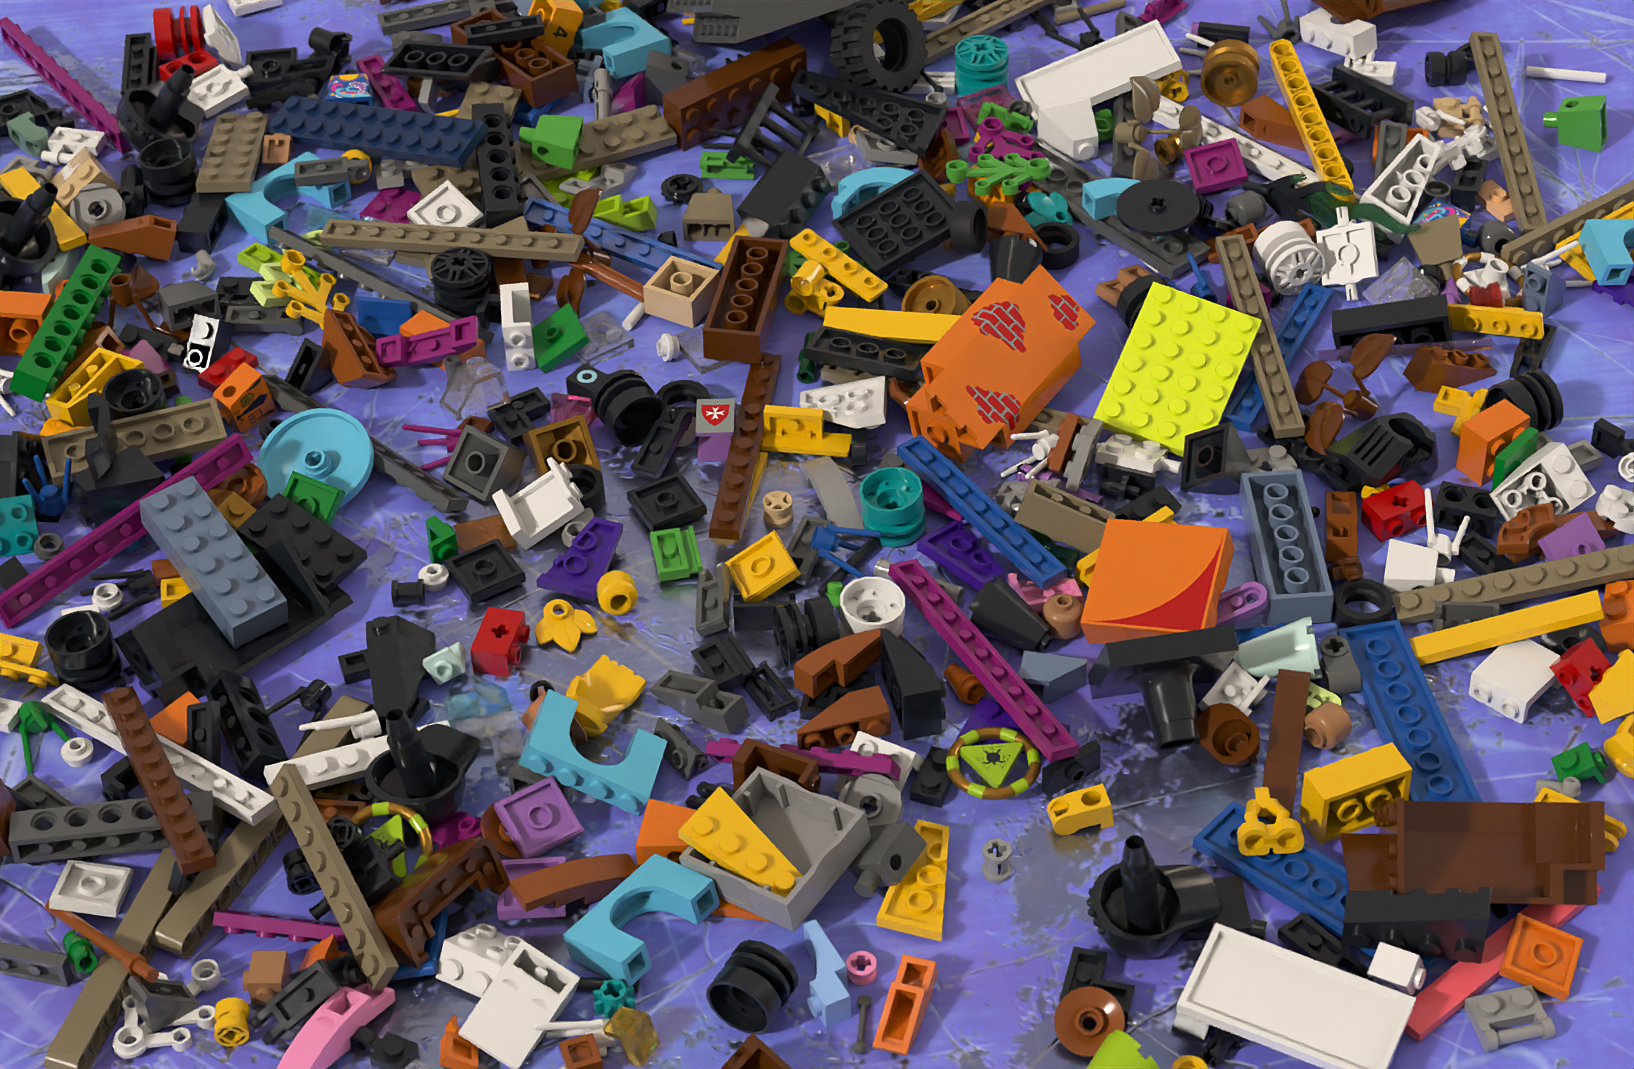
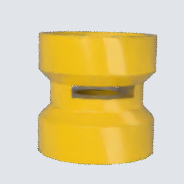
M230 997L222 999L215 1005V1020L217 1023L214 1027V1038L219 1044L235 1047L246 1043L249 1039V1024L247 1021L250 1016V1006L245 1000Z

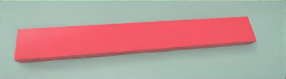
M1597 885V897H1598V896L1600 895V892H1601V887H1600L1599 885ZM1529 904L1519 913L1559 929L1587 905ZM1515 917L1485 940L1481 964L1458 961L1415 996V1005L1404 1029L1406 1033L1420 1042L1464 1006L1465 998L1477 996L1501 976L1498 973Z

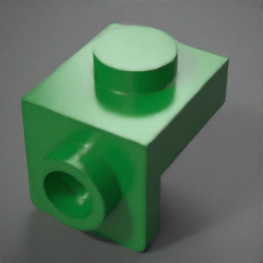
M435 515L425 520L431 564L443 565L444 560L459 554L456 533L448 523H443Z
M1587 742L1551 758L1559 782H1563L1567 777H1575L1581 782L1595 776L1601 785L1607 783L1604 770L1608 769V765L1600 751L1594 752Z

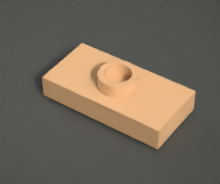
M1492 179L1483 182L1479 195L1476 197V202L1498 220L1508 222L1515 219L1509 193Z

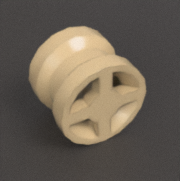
M772 491L764 496L763 508L765 511L763 517L765 524L769 527L783 528L790 525L793 521V511L791 509L793 502L790 494L784 491Z

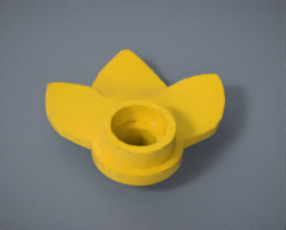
M555 599L545 605L543 618L536 624L534 634L539 645L554 640L560 647L569 652H574L581 634H595L597 626L592 616L586 611L573 609L569 602ZM555 611H562V612H564V613L558 615V614H555L554 612H555Z

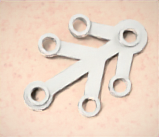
M1477 124L1472 125L1464 131L1462 137L1447 144L1443 140L1435 142L1441 149L1427 182L1434 181L1433 176L1448 163L1452 170L1464 167L1467 163L1463 155L1465 148L1469 155L1481 152L1484 149L1483 143L1488 139L1486 127Z
M203 959L195 963L191 969L193 980L186 986L194 996L202 990L210 991L216 988L221 980L218 964L211 959ZM159 973L158 979L168 980V977L164 973ZM128 995L123 999L124 1026L116 1032L113 1040V1048L118 1056L128 1059L135 1058L143 1054L147 1048L171 1045L174 1050L182 1052L192 1046L191 1033L187 1028L179 1027L172 1032L153 1033L145 1022L139 1026V1014L136 1012V1008H129L134 1005L132 995ZM210 1005L201 1006L167 1026L197 1023L202 1029H210L217 1023L215 1020V1008ZM204 1016H210L207 1019H202ZM179 1038H185L182 1041H177Z

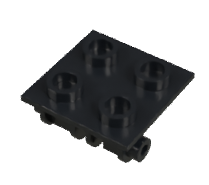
M1196 194L1199 199L1200 210L1198 218L1192 225L1207 228V225L1210 224L1211 227L1216 228L1217 231L1222 233L1239 228L1230 221L1212 217L1214 212L1213 204L1200 194Z

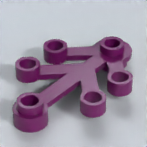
M987 117L982 120L978 129L981 137L974 146L969 148L968 155L971 162L978 163L977 157L985 154V148L992 141L995 147L990 154L997 160L1002 158L1004 161V156L1009 153H1017L1028 161L1034 158H1044L1043 153L1032 151L1034 148V138L1032 136L1006 130L1003 122L996 117ZM1004 140L1018 143V147L1008 144ZM1032 180L1019 185L1018 191L1027 190L1032 185Z

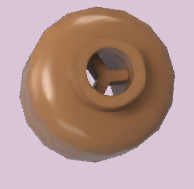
M1057 594L1047 599L1043 605V620L1051 627L1050 635L1058 640H1068L1080 633L1082 629L1080 621L1083 613V605L1080 600L1068 594Z
M1324 702L1311 711L1304 719L1303 732L1306 740L1312 746L1324 750L1333 749L1345 740L1352 731L1349 712L1337 703Z

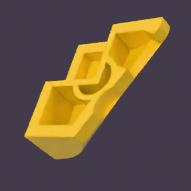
M1630 649L1618 654L1619 659L1613 667L1606 670L1602 676V682L1595 685L1588 694L1601 725L1634 713V653Z

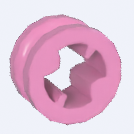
M857 951L849 955L846 960L847 979L858 986L872 983L877 976V961L873 954L867 951ZM858 966H865V970L858 971Z

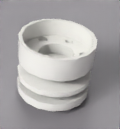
M1282 221L1269 226L1258 236L1253 246L1252 254L1254 261L1266 275L1274 289L1283 295L1300 294L1306 283L1315 285L1324 273L1326 266L1324 255L1312 242L1304 228L1297 222Z
M862 577L853 580L844 587L840 595V639L878 628H886L896 637L899 635L903 637L905 596L900 587L892 581L881 577Z

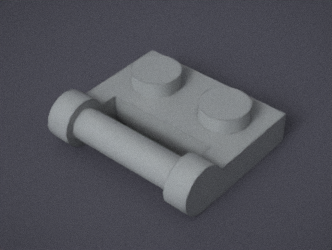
M1532 985L1465 998L1464 1009L1486 1052L1497 1050L1499 1045L1538 1037H1541L1543 1040L1555 1038L1554 1023L1550 1017H1547ZM1534 1023V1024H1531V1025H1526V1026H1521V1027H1516V1028L1501 1030V1031H1497V1032L1494 1031V1030H1499V1029H1504V1028L1519 1026V1025H1523V1024Z

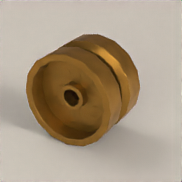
M1232 39L1216 42L1209 47L1204 55L1200 82L1204 96L1212 103L1222 107H1236L1251 100L1257 91L1260 59L1257 51L1243 41Z
M931 275L916 281L907 290L902 300L901 311L963 315L972 303L946 277Z

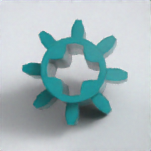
M622 979L605 980L600 990L593 991L595 1014H603L611 1022L625 1021L629 1011L636 1010L634 987L629 986L626 988Z

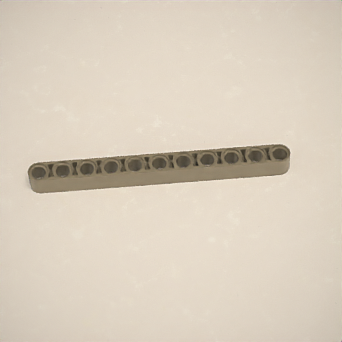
M342 695L321 721L365 713L374 710V704L348 695ZM350 726L321 731L314 729L291 759L354 744L359 738H354ZM268 787L265 792L273 796L270 788ZM317 789L309 791L312 798H315ZM278 802V808L255 826L243 820L238 824L215 855L217 866L202 870L157 926L153 937V944L156 948L183 958H189L215 926L213 925L214 912L228 909L291 829Z
M216 806L218 841L227 825L224 810ZM170 847L164 848L112 938V940L128 951L137 952L145 957L148 964L158 949L153 944V937L157 926L186 891L184 890L176 895L167 890L174 862L176 861ZM105 951L50 1045L45 1057V1069H91L123 1011V999L128 995H132L128 984V979L132 974L123 968L121 962Z

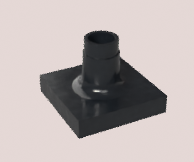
M1234 625L1106 643L1088 673L1092 699L1141 692L1156 749H1176L1199 742L1198 715L1193 685L1215 682L1239 651Z

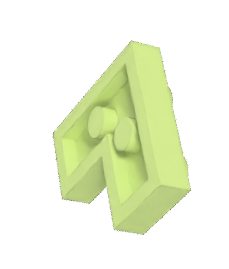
M281 262L262 263L259 273L266 281H253L250 287V292L263 307L271 308L275 306H288L291 300H297L290 296L281 299L272 293V288L277 280L287 281L291 286L302 290L294 276L282 270Z

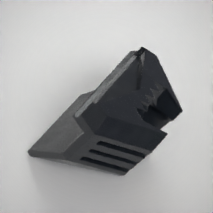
M1406 412L1376 417L1324 451L1328 455L1346 460L1362 474L1361 484L1375 489L1396 478L1420 473L1431 477L1437 470L1439 463L1436 434L1431 432L1415 416Z

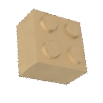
M671 255L643 286L645 313L694 328L710 310L720 281L719 270Z

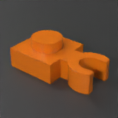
M453 1015L445 1026L446 1033L441 1038L440 1065L450 1069H477L478 1047L458 1034L461 1027L457 1024V1016Z

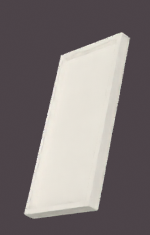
M1156 19L1014 79V82L1022 99L1029 102L1032 106L1031 118L1038 129L1039 106L1083 97H1089L1091 106H1094L1132 90L1130 77L1145 76L1156 80L1183 67L1181 60Z
M1215 923L1177 1003L1176 1012L1323 1069H1388L1414 1008L1416 998Z

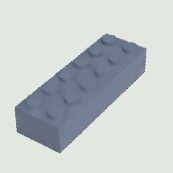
M1301 469L1241 473L1239 502L1258 583H1261L1266 588L1269 598L1268 606L1265 609L1268 626H1277L1280 623L1290 624L1304 617H1311L1312 623L1331 622L1333 592Z
M193 475L139 501L143 526L234 649L289 622L286 598Z

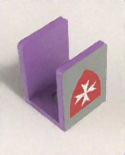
M735 398L697 399L696 436H698L697 457L699 462L726 461L736 424Z

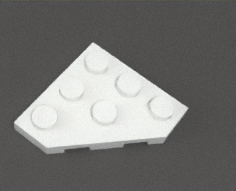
M880 376L802 391L800 394V408L823 409L824 420L856 429L863 427L866 429L877 428L881 424L886 423V377Z

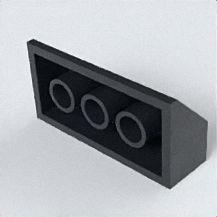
M404 40L380 69L382 74L399 80L423 82L424 79H430L435 84H455L458 86H470V84H481V82L491 84L500 73L493 48L490 46Z
M788 148L783 149L736 211L751 237L791 240L798 235L831 191L832 186L821 166Z

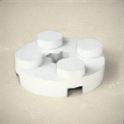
M1607 485L1595 505L1598 515L1604 521H1606L1607 517L1614 521L1613 527L1619 531L1634 535V492L1620 489L1615 485Z

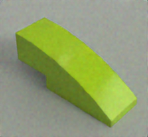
M621 194L599 200L592 217L631 232H639L656 228L658 211L650 195L624 202Z

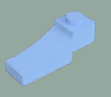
M816 919L803 924L804 946L811 957L816 971V979L809 982L810 997L807 998V1004L814 1017L819 1016L825 1027L828 1028L851 1018L850 995L846 990L848 988L847 966Z

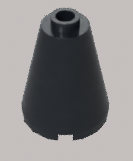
M1014 234L996 238L992 242L988 253L991 284L997 277L1022 284L1040 264H1043L1044 252L1041 246L1029 238L1027 242L1019 240V235Z
M997 575L993 576L995 582L993 583L988 580L969 607L973 611L970 621L985 637L1024 651L1038 652L1040 650L1044 652L1053 639V636L1050 635L1051 627L1003 578Z

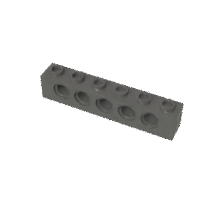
M213 792L185 793L206 838H212L217 841V810ZM147 798L11 812L9 845L15 864L169 847Z

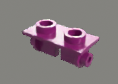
M1154 0L1146 5L1144 13L1138 16V18L1146 23L1157 19L1159 24L1163 25L1188 7L1189 4L1182 0Z

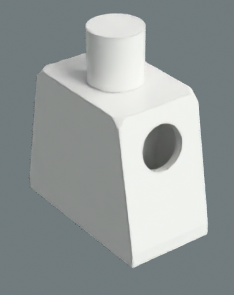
M1390 539L1383 585L1390 590L1391 594H1397L1454 581L1455 569L1437 567L1438 552L1435 549Z

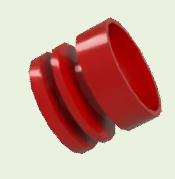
M198 5L190 6V17H188L185 6L180 7L179 18H175L171 7L155 8L153 10L155 42L161 62L178 59L179 48H183L185 55L192 53V47H194L195 51L201 48L205 49L206 40L204 34H206V30L201 22L203 18Z

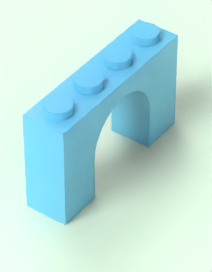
M626 6L605 13L607 22L586 29L579 26L574 36L577 49H602L605 68L607 72L610 71L615 79L646 70L650 50L670 56L672 51V43L668 37Z
M307 151L253 182L251 192H236L225 198L229 221L267 246H271L277 242V240L268 236L271 226L289 230L286 213L273 205L275 201L291 195H305L314 198L332 210L352 198L349 181H342L340 183L296 187L294 180L295 163L320 159Z
M1586 219L1578 241L1598 284L1625 285L1634 266L1627 251V248L1634 247V219Z
M549 689L538 708L518 765L546 777L553 775L556 781L565 786L572 787L595 799H600L623 811L638 816L650 797L667 740L638 728L626 748L622 762L615 765L593 763L580 755L570 740V725L578 701Z
M655 853L563 934L571 960L607 978L622 979L626 987L632 986L652 968L645 942L621 931L622 927L634 917L651 911L670 912L699 925L720 905L714 880Z

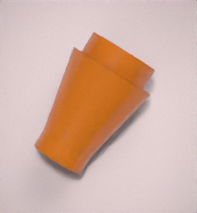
M956 663L950 664L945 669L944 678L950 683L961 702L976 704L981 697L985 696V686L972 672L960 667Z

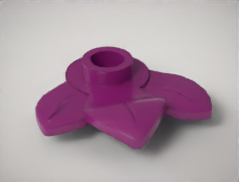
M455 812L445 822L432 825L429 829L433 843L439 844L436 851L473 836L483 838L481 833L482 818L471 817L466 812Z

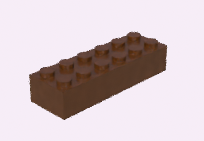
M490 8L450 25L453 44L468 45L465 31L466 25L509 18L494 8ZM524 38L513 40L509 43L499 42L486 45L493 48L500 73L494 80L502 86L522 89V100L535 109L559 98H565L570 93L578 90L575 63L538 38Z
M787 36L663 94L664 118L677 135V144L675 146L685 152L718 136L719 134L711 133L710 130L712 128L729 131L745 123L758 97L770 82L779 87L775 98L778 100L777 103L783 105L793 100L790 89L792 81L800 69L807 71L806 49Z
M735 235L703 328V358L716 361L725 360L745 364H760L790 269V240Z

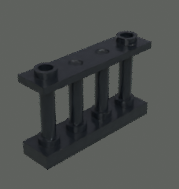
M1342 64L1333 66L1331 81L1318 85L1309 82L1324 118L1365 140L1370 139L1371 124L1388 119L1395 123L1412 125L1414 100Z
M770 82L758 97L725 159L734 164L740 156L743 158L747 157L767 171L773 162L753 149V145L750 142L753 143L755 141L776 157H778L783 148L761 133V129L758 127L761 128L762 126L795 148V153L803 156L808 144L812 143L821 130L817 127L822 118L818 115L810 125L805 123L777 103L778 100L775 98L779 87ZM772 111L803 133L801 139L770 119L768 113Z

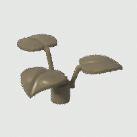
M1133 76L1129 79L1132 86V104L1136 120L1118 123L1115 128V139L1120 144H1128V148L1138 150L1134 159L1132 179L1138 181L1158 179L1159 169L1157 160L1154 157H1150L1149 150L1138 144L1146 140L1147 134H1180L1181 148L1187 150L1198 147L1203 137L1202 116L1196 106L1187 105L1179 115L1180 129H1146L1141 123H1147L1153 119V112L1159 109L1161 101L1160 89L1158 84L1149 77Z

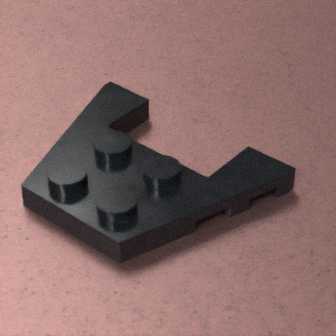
M29 89L0 96V136L9 135L6 122L26 112L34 115L36 125L46 122L52 134L57 127L76 129L74 120L71 117H64L59 109L49 107L47 101Z

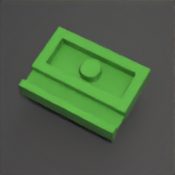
M688 526V530L680 531V528L650 532V541L660 582L690 577V574H699L703 570L693 526Z

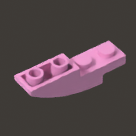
M368 980L355 989L347 986L342 987L307 1021L285 1052L277 1069H326L351 1049L350 1037L356 1033L360 1026H365L395 1002V991L389 987H385L384 990H372Z

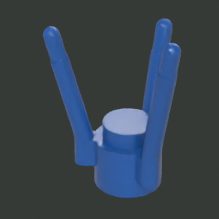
M1188 253L1187 258L1198 280L1197 283L1192 285L1190 295L1216 303L1218 299L1212 290L1205 270L1200 271L1193 255ZM1166 280L1173 288H1175L1176 290L1181 291L1179 288H1177L1175 285H1173L1170 281Z
M34 455L36 469L42 485L40 494H37L27 478H24L22 482L35 500L40 514L44 513L47 516L61 514L65 510V506L71 503L69 488L72 459H66L63 489L61 491L57 486L48 484L39 455Z
M827 524L826 527L817 525L810 548L818 550L817 556L830 560L857 578L868 577L831 554L830 551L835 553L838 547L857 551L860 546L840 540L841 536L838 534L880 537L882 535L881 532L837 527L831 524Z

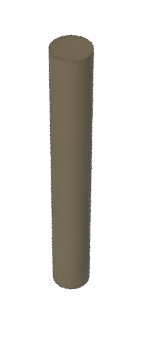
M1110 0L1082 9L1090 17L1126 7V1ZM1077 10L1054 16L1056 25L1082 19Z

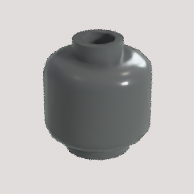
M1252 190L1232 196L1227 201L1225 210L1226 220L1232 222L1237 227H1242L1252 222L1255 226L1264 220L1265 213L1267 212L1266 201L1262 195Z
M1501 220L1487 221L1477 231L1480 233L1478 247L1482 252L1499 257L1501 256L1502 246L1516 239V234Z

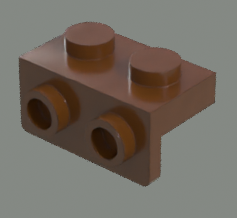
M944 128L935 138L925 159L920 156L917 159L919 170L924 168L939 185L948 179L946 176V164L953 160H960L953 133Z

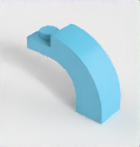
M877 167L861 170L845 177L838 183V195L834 197L831 204L833 220L915 172L893 167Z
M1106 178L1083 184L1082 206L1094 221L1117 215L1116 203L1120 194L1133 184L1142 181L1128 178ZM1157 236V237H1158L1159 239H1161V238L1168 237V236Z

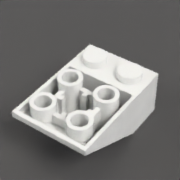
M1550 442L1527 458L1489 495L1508 522L1517 515L1518 511L1545 503H1553L1555 516L1565 515L1594 495L1596 491L1566 445L1561 442Z
M522 940L503 964L458 1034L510 1069H520L548 1032V1030H534L533 1025L535 1023L555 1022L573 999L580 977Z

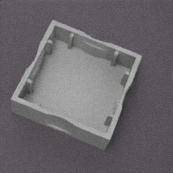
M757 767L731 799L802 874L803 878L797 876L795 879V888L786 898L772 893L770 886L767 884L761 888L732 875L716 864L715 861L710 860L690 845L679 856L682 866L713 879L718 898L795 932L872 837L864 811L827 795L810 792L794 781Z

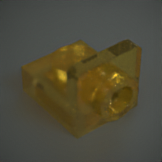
M622 1006L603 1028L606 1036L621 1041L630 1065L642 1067L660 1044L650 1015L646 1012Z

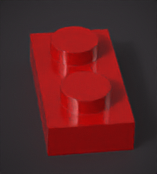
M236 346L197 376L200 386L214 392L243 362L253 369L259 365L257 356Z

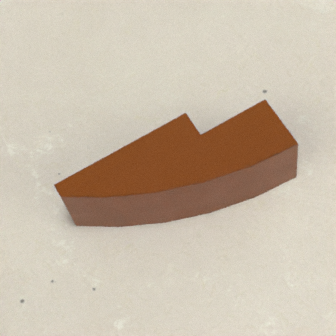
M1325 490V561L1357 556L1358 513L1356 492Z
M883 628L843 637L803 657L794 664L795 687L814 699L834 682L843 687L847 686L881 658L880 629Z

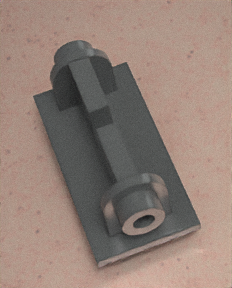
M659 717L653 735L667 740L663 757L686 781H689L693 770L699 769L702 771L708 767V756L696 745H690L691 740L680 730L678 725L667 723L662 717Z

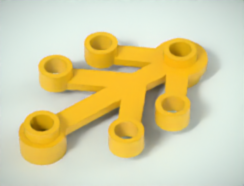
M289 249L285 251L281 259V268L285 273L294 276L302 290L291 286L287 281L277 280L272 288V293L281 299L287 296L297 299L289 302L285 310L286 314L293 319H299L301 316L318 323L323 330L324 312L328 308L325 302L329 292L336 283V278L330 273H322L317 282L319 288L316 291L302 270L305 257L299 251ZM336 293L331 301V306L334 310L345 311L350 303V299L343 293ZM301 302L314 307L317 311L305 307Z

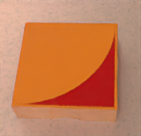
M1108 518L1080 621L1087 643L1106 644L1216 627L1218 602L1226 585L1234 552L1229 529Z

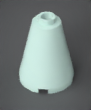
M1304 617L1239 644V651L1233 657L1234 662L1252 677H1263L1266 674L1270 678H1277L1278 670L1286 669L1310 672V680L1322 679L1321 670H1318L1320 669V661L1314 628H1307V626L1312 625L1311 617Z

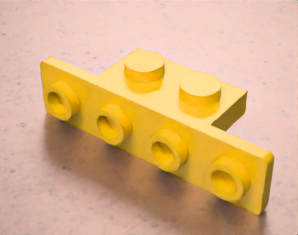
M804 229L790 240L789 245L807 259L821 264L825 274L833 276L839 286L856 298L859 295L866 301L873 302L888 290L887 283L811 229Z
M1448 303L1453 330L1542 339L1544 336L1543 314L1541 312L1524 311V308L1468 303V305Z
M765 405V435L761 450L832 457L849 456L852 445L851 434L824 432L823 409Z
M0 633L1 677L18 682L19 678L27 679L29 684L39 688H46V685L58 687L59 680L49 672L36 669L44 645L37 641Z

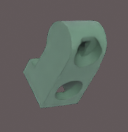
M26 112L6 122L11 142L33 157H41L42 151H51L47 144L49 139L48 131L43 127L36 126L34 115L30 112Z

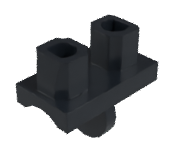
M1105 463L1103 465V477L1099 493L1116 496L1119 501L1124 502L1127 499L1135 500L1155 489L1157 474Z

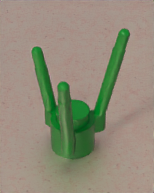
M38 701L26 702L20 707L18 712L19 718L22 721L18 725V729L22 737L25 765L28 774L33 773L29 732L41 733L47 726H50L63 741L71 740L69 735L55 722L51 714L46 713L43 705Z

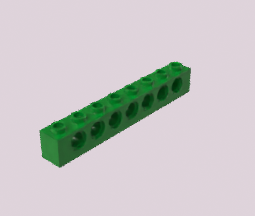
M92 244L89 245L16 366L9 390L42 403L47 393L53 394L58 383V378L56 377L62 378L68 365L66 360L71 362L76 353L77 346L75 344L78 346L82 344L87 332L84 329L90 330L96 316L94 313L97 315L100 313L105 301L104 299H108L111 293L109 280L122 272V269L118 268L121 260L120 256Z

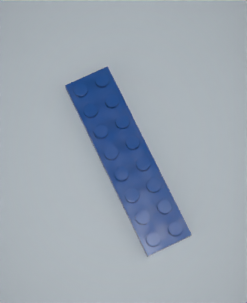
M1399 620L1338 629L1337 635L1342 636L1349 643L1354 662L1357 664L1360 672V692L1383 744L1392 742L1412 768L1408 801L1482 802Z
M1232 801L1193 838L1194 849L1241 876L1300 914L1304 912L1320 926L1342 939L1347 891H1349L1344 866L1305 843L1303 849L1297 853L1275 854L1272 848H1270L1269 853L1266 855L1246 856L1241 854L1237 843V831L1245 823L1244 813L1246 808L1235 801ZM1258 817V820L1265 825L1272 824L1264 818ZM1358 948L1374 958L1377 951L1374 949ZM1420 956L1426 973L1441 959Z

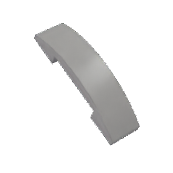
M614 161L601 166L600 176L587 182L572 178L560 183L559 189L564 193L576 196L582 190L599 188L603 190L599 198L601 200L619 193L637 173L638 167L621 161Z
M822 456L799 462V467L808 485L812 484L827 514V520L832 521V525L837 527L864 529L850 488L833 459L829 456ZM838 534L841 536L840 540L842 541L859 537L858 535Z

